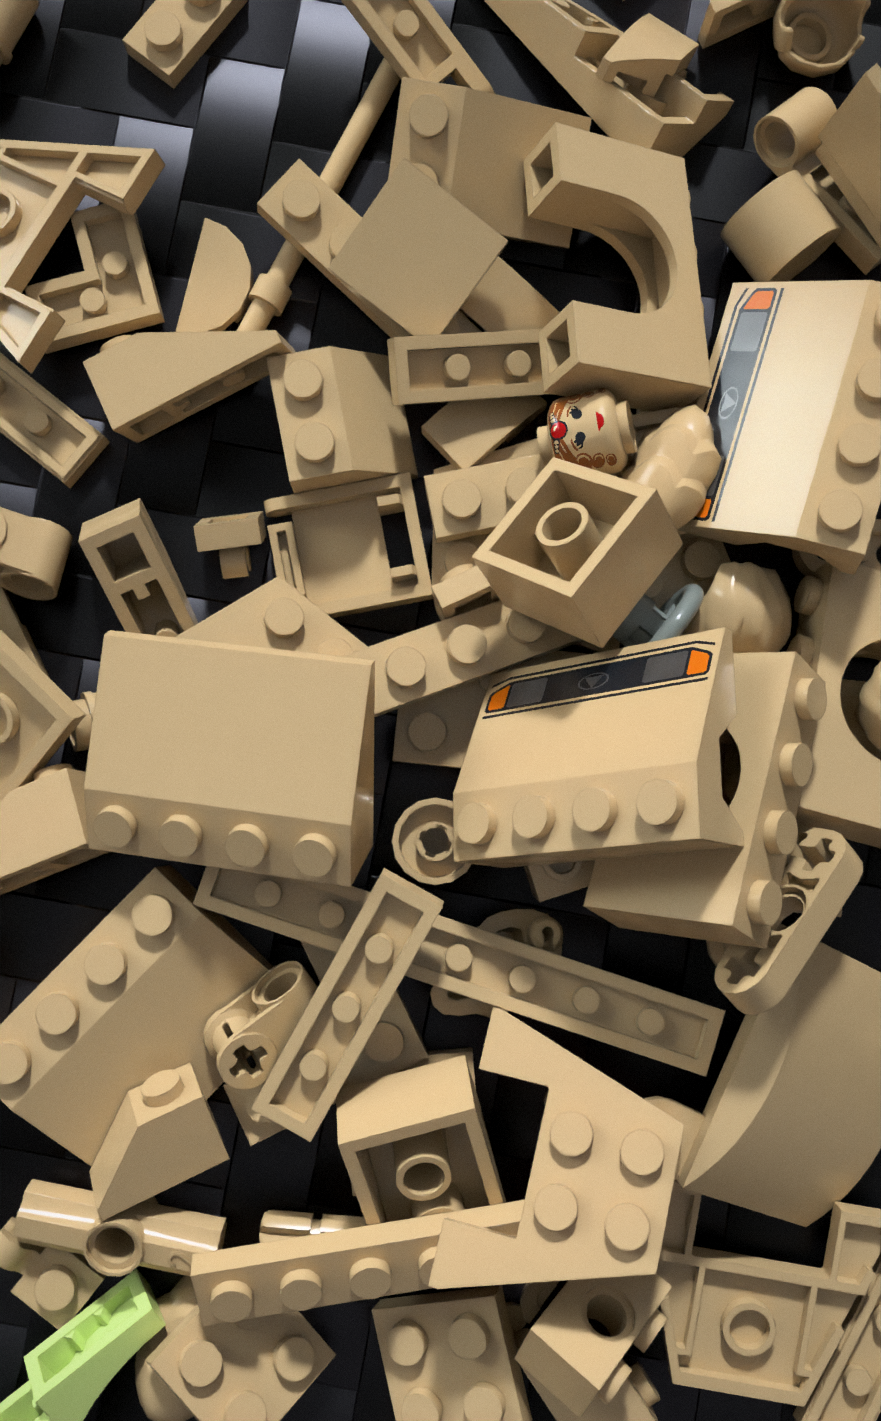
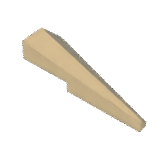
M484 0L610 138L683 157L727 115L734 103L731 98L721 92L717 94L702 93L685 80L686 70H682L674 76L666 74L654 98L640 93L638 89L615 76L612 83L599 79L595 76V73L603 57L624 32L572 0Z

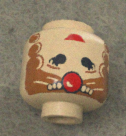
M597 389L556 399L549 407L547 425L537 428L538 447L545 466L555 457L614 475L626 468L628 454L637 453L638 450L633 416L628 401L618 402L615 395L607 389Z

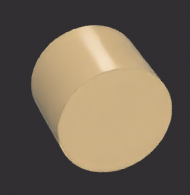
M793 170L776 178L750 198L727 222L721 231L720 237L754 282H788L816 260L835 241L842 228L799 172Z

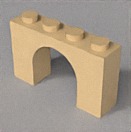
M555 122L523 161L528 217L587 231L609 243L630 267L638 285L641 306L640 313H631L572 300L538 333L544 393L567 397L592 390L607 389L615 395L618 402L627 400L630 408L652 412L678 407V409L686 407L711 389L712 383L685 159Z
M826 562L812 574L806 575L796 590L794 610L799 613L796 636L792 639L787 649V652L796 651L826 682L825 688L827 692L826 710L823 717L817 721L811 747L812 774L809 782L802 787L796 821L798 825L833 830L841 833L845 839L881 848V760L868 752L852 734L844 718L840 698L842 677L852 658L864 657L881 661V570L860 565L855 575L841 572Z
M796 651L733 653L737 715L719 737V743L737 745L741 762L740 779L729 809L743 830L744 847L595 860L583 904L585 908L623 929L767 949L771 926L779 919L782 909L780 886L787 855L793 851L797 842L798 827L796 814L802 787L809 782L812 774L811 747L816 724L823 717L827 706L826 682Z

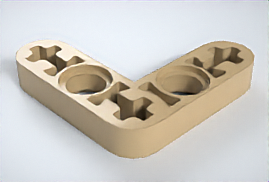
M797 824V842L793 851L787 855L780 886L782 909L779 919L771 926L767 949L730 944L715 969L714 980L719 990L742 1013L757 1015L767 1012L783 999L858 884L863 873V862L841 833ZM810 860L815 865L814 869L809 864ZM803 910L802 915L794 924L784 930L776 931L778 925L793 912Z

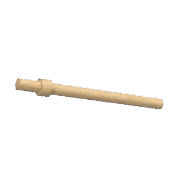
M383 58L320 175V178L337 195L340 193L400 81V77L385 58ZM287 240L282 245L268 273H261L248 295L252 303L237 331L266 330L273 316H281L292 295L289 286L305 258Z

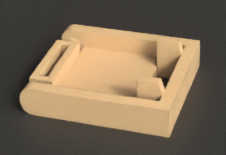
M410 472L291 494L264 501L267 517H281L292 514L293 522L267 526L276 576L283 578L331 618L433 599L432 585ZM405 512L415 566L410 564L390 568L380 516Z

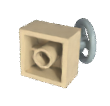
M555 457L549 461L472 556L505 607L601 648L605 646L611 636L616 638L625 647L681 636L696 615L704 598L703 589L699 585L692 583L685 585L677 591L660 609L655 606L656 602L645 594L683 545L657 489Z

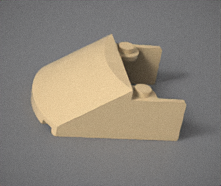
M779 924L776 931H781L788 927ZM706 940L708 954L715 966H717L730 944ZM820 942L787 994L775 1007L761 1014L745 1015L703 1113L670 1098L662 1096L644 1098L684 1124L674 1178L683 1189L803 1227L809 1226L833 1208L834 1201L840 1202L851 1191L870 1167L881 1149V972ZM548 1088V1090H547V1092H546V1094H545V1096H544V1099H543L545 1105H546V1100H547V1095H548L549 1088Z

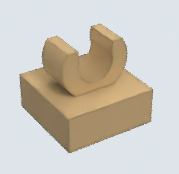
M263 511L203 518L193 526L198 552L219 549L223 579L249 576V571H252L249 545L262 544L267 536Z

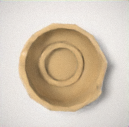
M780 0L773 17L772 32L773 45L778 51L779 59L791 71L811 78L836 73L865 41V37L862 35L863 18L871 6V0Z

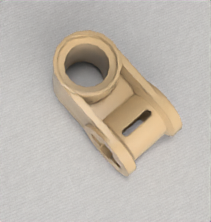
M0 507V587L32 600L46 601L54 599L58 593L72 544V535L69 531L50 520L29 517Z
M287 961L268 970L256 984L228 1005L217 1010L207 1020L203 1029V1042L209 1054L217 1060L216 1067L223 1082L231 1088L240 1090L252 1089L267 1080L318 988L299 962ZM225 1025H229L233 1032V1035L229 1038L224 1031ZM252 1055L256 1063L255 1068L250 1067L246 1057Z

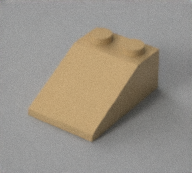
M402 77L388 179L404 157L504 238L569 249L573 228L528 217L523 161L555 122L590 132L592 118L468 87Z
M465 1055L345 1086L340 1089L336 1096L338 1147L367 1225L506 1203L481 1106Z

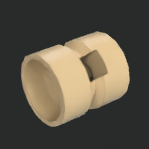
M440 798L421 800L403 812L395 824L392 844L395 859L406 874L418 882L439 885L453 882L468 871L471 864L454 862L453 801Z

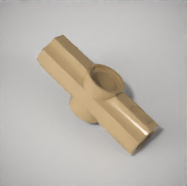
M32 1179L24 1191L22 1203L16 1216L13 1237H17L18 1242L82 1254L93 1269L107 1276L120 1277L131 1273L138 1266L190 1276L192 1254L221 1250L227 1223L224 1217L160 1205L155 1196L102 1221L97 1212L93 1191Z

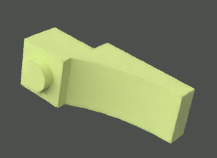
M137 1269L23 1357L29 1381L0 1403V1421H83L96 1399L117 1372L148 1340L166 1326L150 1284Z

